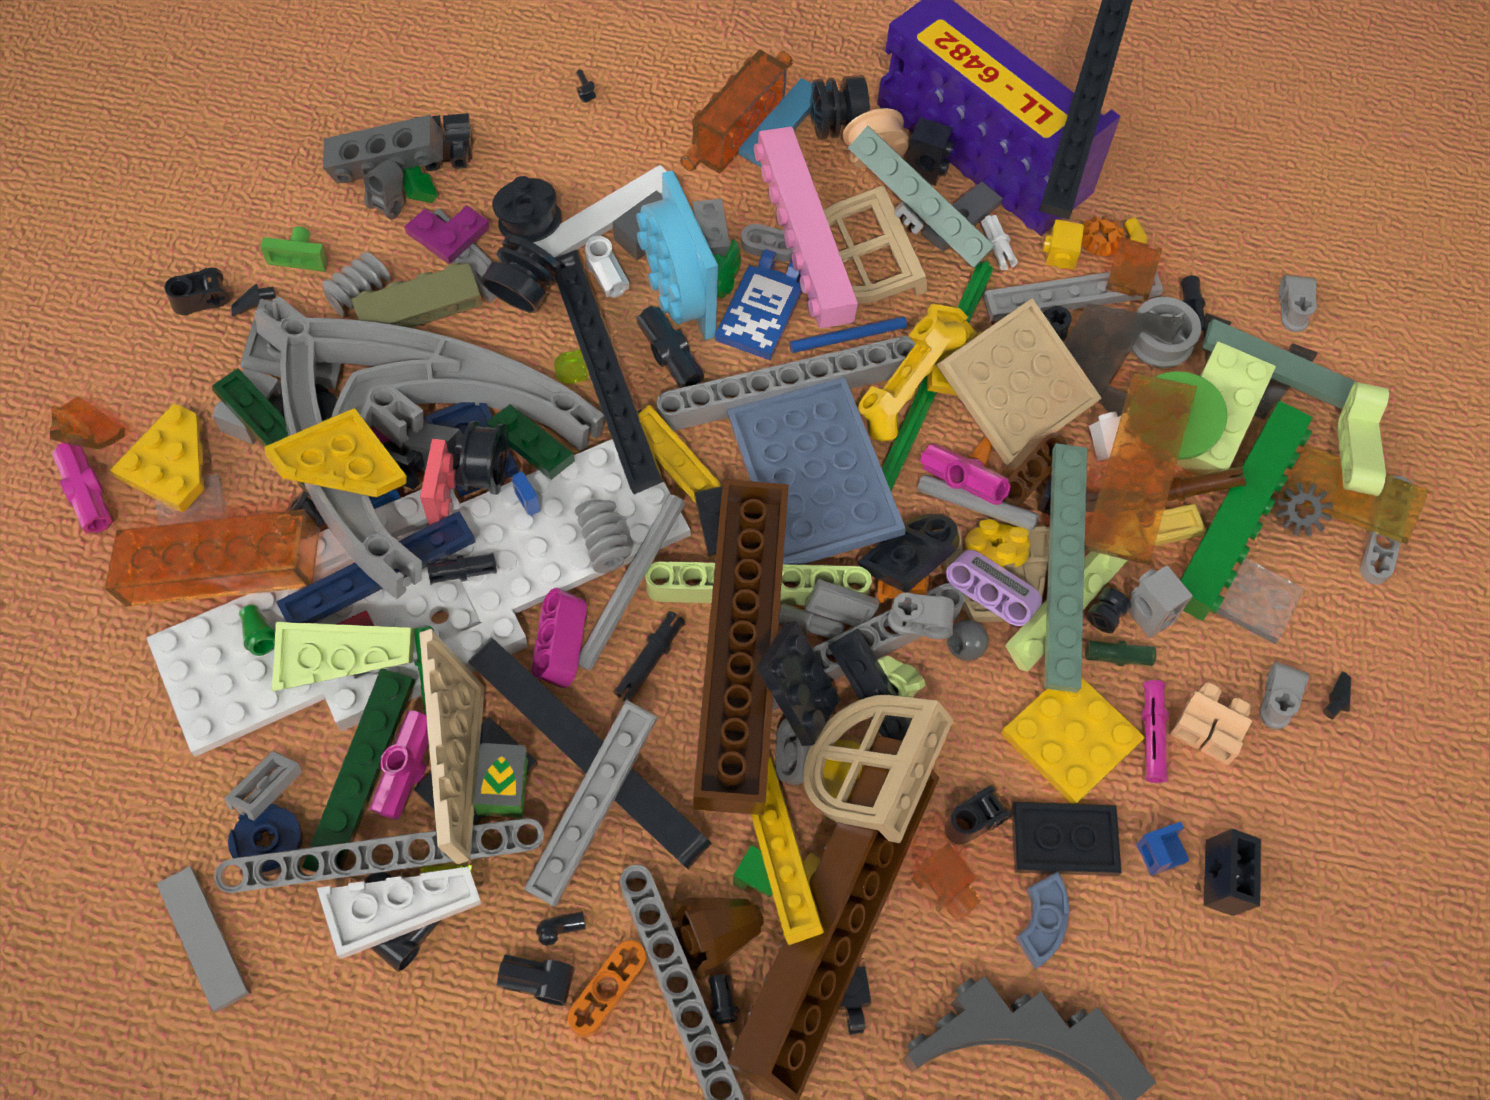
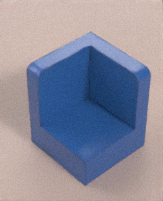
M1182 822L1144 834L1136 843L1151 876L1181 866L1189 861L1188 855L1178 837V834L1184 829Z

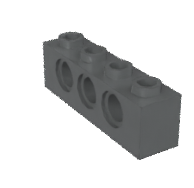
M431 115L324 138L323 169L337 184L364 178L367 173L386 159L397 163L401 170L443 161V130Z

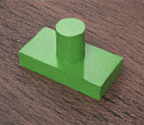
M300 226L293 228L290 240L263 237L260 246L267 265L326 272L328 260L323 245L308 243L311 234L309 230Z

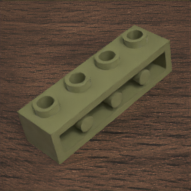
M469 262L465 264L454 263L447 266L445 270L436 273L425 272L418 275L416 279L407 282L396 281L390 283L387 288L378 291L367 290L351 299L359 321L378 322L414 328L482 306L481 294Z

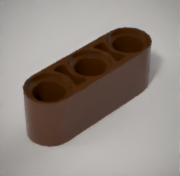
M1050 433L1034 437L1000 473V475L1008 478V483L1011 485L1010 498L1005 497L1003 502L1012 505L1023 503L1052 471L1053 447L1056 443L1067 445L1062 435ZM1045 443L1049 446V454L1045 451ZM1026 464L1030 468L1029 476L1027 475L1025 470Z

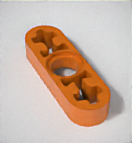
M632 940L620 943L568 1012V1023L573 1033L580 1037L594 1035L646 966V952L640 943ZM634 950L637 952L636 960L639 963L636 966L630 963L625 968L623 975L628 977V979L624 982L618 973L609 969L615 966L618 971L624 963L621 954L623 952L630 954ZM607 978L613 979L618 984L616 995L608 999L602 998L597 993L598 984ZM592 995L599 1005L606 1008L601 1012L596 1007L591 1014L594 1023L591 1026L584 1024L580 1028L577 1026L579 1020L576 1014L579 1011L585 1014L590 1009L592 1002L587 1000V998Z

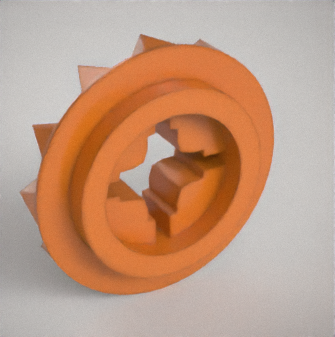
M1094 215L1091 220L1084 221L1081 245L1088 252L1097 256H1111L1122 249L1126 238L1124 237V228L1118 226V220L1112 222L1108 220L1107 215L1102 219ZM1100 230L1103 234H1108L1107 239L1102 235H1097L1098 231Z

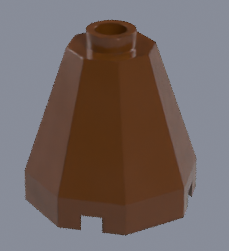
M687 898L677 902L671 911L672 921L679 918L680 927L675 928L674 931L690 969L697 968L693 974L697 979L711 975L757 938L761 933V926L764 925L760 908L757 905H753L748 899Z

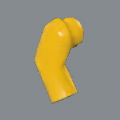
M1133 217L1124 223V227L1130 235V240L1123 243V248L1128 256H1133L1136 252H1142L1147 243L1145 231L1138 219Z

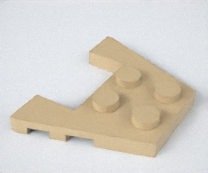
M1050 526L1035 527L1033 530H1028L1030 556L1023 565L1014 568L1015 563L1005 565L1007 571L1034 587L1040 593L1041 598L1049 562ZM958 530L960 537L958 548L942 563L946 572L947 568L963 553L960 530ZM965 595L963 607L970 620L978 623L1005 621Z

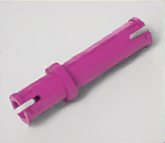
M1149 680L1143 683L1145 709L1142 710V720L1145 721L1146 740L1145 778L1150 783H1164L1168 781L1166 721L1169 720V711L1165 709V682Z

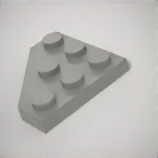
M260 299L257 310L265 307L268 310L267 315L274 318L273 302ZM254 317L240 368L281 377V351L257 333L256 317ZM316 362L315 384L335 389L341 363Z

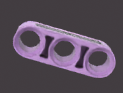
M975 550L964 551L947 568V579L953 587L1012 625H1025L1041 607V595L1034 587Z

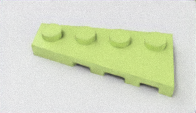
M276 622L272 691L413 663L415 628Z

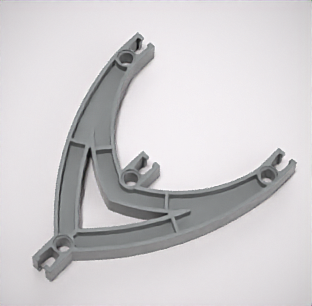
M280 296L272 300L274 318L267 315L268 310L265 307L255 311L257 333L281 351V389L288 436L322 422L315 390L316 362L374 366L355 371L351 374L340 393L332 417L355 408L370 428L373 425L399 447H402V444L409 439L407 436V425L416 433L423 428V410L416 404L475 402V405L478 406L479 403H486L487 407L500 410L511 404L527 418L554 430L580 451L589 445V432L592 433V437L595 439L602 435L604 414L578 394L522 363L477 345L397 325L348 319L306 318ZM304 483L318 512L341 546L369 577L394 598L398 599L406 592L404 575L400 572L396 573L394 569H398L410 577L411 583L414 585L422 580V561L385 529L371 504L369 496Z

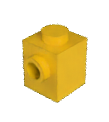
M1055 219L1051 234L1045 236L1042 252L1047 253L1045 265L1055 266L1060 269H1075L1081 251L1084 224Z

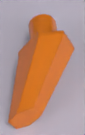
M985 437L969 456V459L980 460L986 468H988L993 447L988 438Z

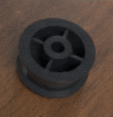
M519 176L513 182L502 187L496 193L492 202L493 211L499 218L498 227L500 233L504 237L516 235L531 242L543 240L553 234L559 227L562 219L560 208L556 204L557 196L553 186L541 179Z
M471 421L466 428L464 436L460 435L457 439L456 452L457 455H460V466L456 474L457 486H462L466 492H471L474 488L489 489L492 495H498L501 491V486L504 484L508 467L509 435L505 424H498L496 428L482 427L478 421Z

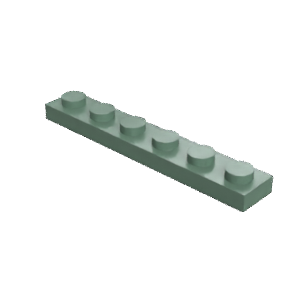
M867 125L848 147L973 268H976L995 247L987 237L870 126Z

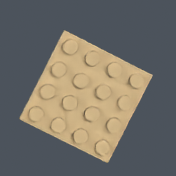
M1033 298L937 364L1006 466L1009 465L1031 439L1057 432L1102 399Z

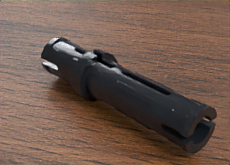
M668 611L656 632L649 634L646 639L647 645L619 685L613 690V693L619 699L626 688H629L622 701L626 702L628 700L632 702L663 654L667 655L672 648L671 642L686 624L681 616L678 617L673 626H670L677 614Z

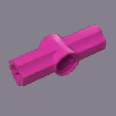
M69 441L58 444L52 454L62 476L60 484L69 503L75 509L82 529L85 533H99L106 530L108 525L112 523V519L102 497L104 490L92 467L90 468L82 446L79 442Z
M930 444L922 452L920 463H922L923 469L944 479L950 488H962L994 505L1001 504L1009 494L1011 485L1008 483V478L986 468L978 459H967L938 444Z
M412 710L407 711L395 744L384 751L380 761L384 772L369 808L370 811L395 820L400 819L412 785L422 779L426 770L423 756L429 739L427 716L425 714Z

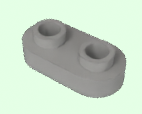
M750 224L742 230L741 246L747 253L762 256L764 249L776 252L774 260L782 262L792 260V249L787 248L785 244V230L761 224Z
M787 719L781 722L777 731L776 773L781 781L791 785H800L804 782L803 769L810 746L801 745Z

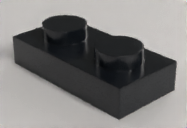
M722 487L694 492L708 556L716 555Z

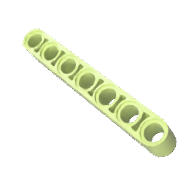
M654 562L645 574L646 593L649 598L658 602L711 603L715 563ZM783 564L780 605H805L818 579L869 595L872 582L871 574L868 570L859 566ZM656 579H665L666 581H668L664 585H656L653 583V581ZM694 579L699 581L700 584L690 586L685 582ZM794 582L798 586L795 588H788L784 586V583ZM849 584H859L862 586V589H852Z

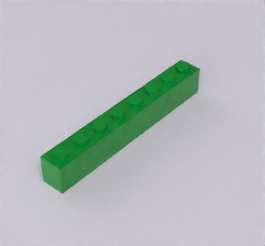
M1280 400L1274 407L1242 465L1244 474L1242 476L1245 477L1246 486L1233 487L1228 490L1180 578L1183 585L1193 595L1184 608V612L1203 621L1209 611L1215 614L1224 600V596L1220 595L1222 588L1229 589L1238 573L1233 570L1236 562L1242 564L1250 550V547L1246 546L1248 539L1255 540L1263 526V523L1258 521L1261 515L1267 516L1276 501L1271 498L1273 492L1279 493L1288 479V476L1283 474L1286 468L1291 470L1300 456V453L1296 452L1298 445L1304 447L1312 433L1311 430L1307 429L1313 419L1312 416Z

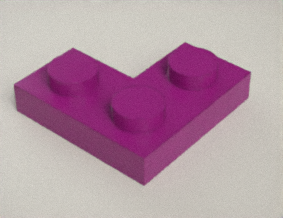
M467 205L448 223H445L424 208L404 226L407 235L449 265L490 228L489 221Z

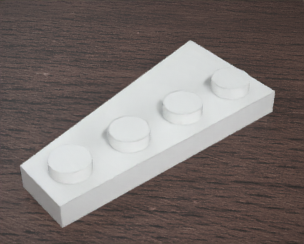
M469 867L421 873L420 876L391 877L386 878V881L365 883L364 881L348 883V886L331 888L330 886L317 888L339 959L351 956L482 904Z

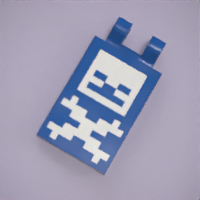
M764 249L758 268L748 266L715 333V341L771 361L803 292L800 283H798L801 277L799 270L795 271L792 260L786 274L773 270L776 263L774 261L776 252Z

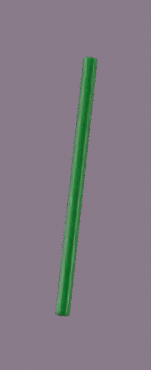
M987 261L980 262L975 268L957 307L967 315L968 319L966 321L970 323L994 271V268ZM927 376L922 381L882 467L891 492L937 392L927 391Z

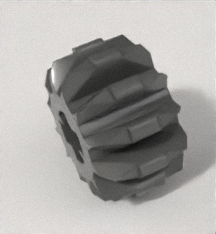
M1302 483L1297 484L1299 495L1295 496L1292 490L1286 489L1285 493L1291 501L1279 499L1277 502L1280 506L1288 507V510L1277 512L1278 518L1290 517V519L1282 524V527L1287 529L1293 522L1297 524L1293 530V535L1295 536L1299 535L1301 526H1305L1307 537L1312 536L1310 526L1312 524L1322 532L1325 527L1318 519L1321 518L1326 521H1331L1332 519L1331 515L1321 513L1324 509L1333 508L1332 502L1320 503L1328 493L1323 491L1317 497L1313 496L1316 491L1315 484H1311L1308 494L1304 493ZM1306 501L1312 504L1310 509L1314 508L1315 511L1313 515L1307 514L1305 519L1297 516L1299 511L1295 512V507L1297 505L1302 506Z

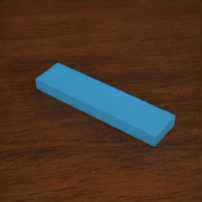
M801 78L741 145L739 155L762 167L761 162H757L754 155V144H758L759 131L791 126L795 131L810 113L812 83Z

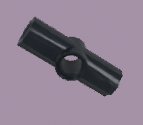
M650 306L644 309L636 317L637 324L650 342L651 351L657 363L661 367L666 366L680 388L696 385L703 381L704 373L690 354L689 345L682 332L673 329L659 307Z

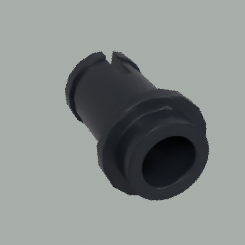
M719 974L708 979L714 1009L710 1014L712 1018H715V1023L719 1025L737 1021V1014L740 1012L739 1007L735 1006L730 974Z

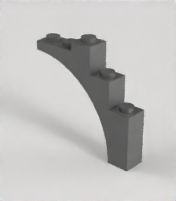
M985 976L977 982L970 978L955 990L958 996L951 1003L958 1016L951 1011L935 1024L939 1030L929 1038L924 1033L916 1037L906 1046L910 1052L903 1058L907 1067L913 1072L926 1062L955 1050L980 1045H1006L1037 1051L1058 1059L1091 1080L1110 1100H1136L1157 1083L1098 1007L1089 1014L1084 1008L1066 1021L1071 1028L1067 1026L1042 992L1033 998L1028 993L1023 995L1010 1006L1014 1010L1012 1013Z

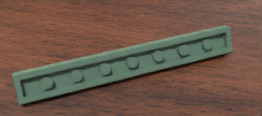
M1056 443L1052 449L1044 688L1077 693L1081 689L1087 448Z

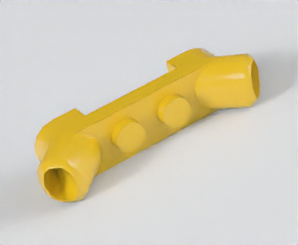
M929 314L915 326L908 336L915 343V346L884 388L879 389L871 386L859 403L858 411L868 419L870 437L876 441H891L898 436V412L906 401L913 397L915 389L922 379L932 371L934 363L942 352L960 349L965 345L967 339L966 330L961 323L957 321L943 323L937 315Z

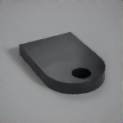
M924 514L904 523L905 535L880 542L858 561L859 567L868 570L872 577L908 593L958 548L960 537L957 525L951 518L941 514Z

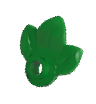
M731 239V244L725 257L713 254L718 264V298H724L727 294L731 293L734 287V279L740 269V247L734 239Z

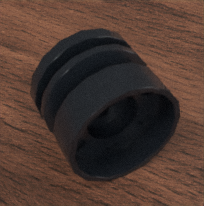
M863 75L842 77L840 90H838L834 78H828L826 86L823 79L813 80L810 112L818 140L828 139L829 132L832 139L839 138L841 125L845 129L853 119L870 111L869 93Z
M507 235L502 242L503 248H499L496 253L502 263L491 262L481 279V283L489 292L505 303L528 313H536L546 297V292L541 286L550 287L553 284V276L556 277L558 275L561 265L555 257L535 243L516 235Z

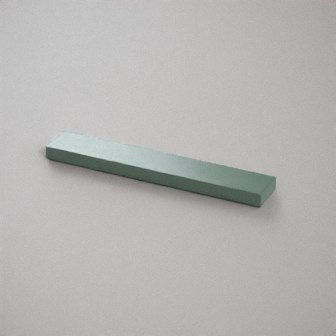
M1213 319L1208 325L1202 348L1212 352L1219 341L1275 365L1276 368L1272 374V379L1343 409L1350 390L1356 381L1216 319Z

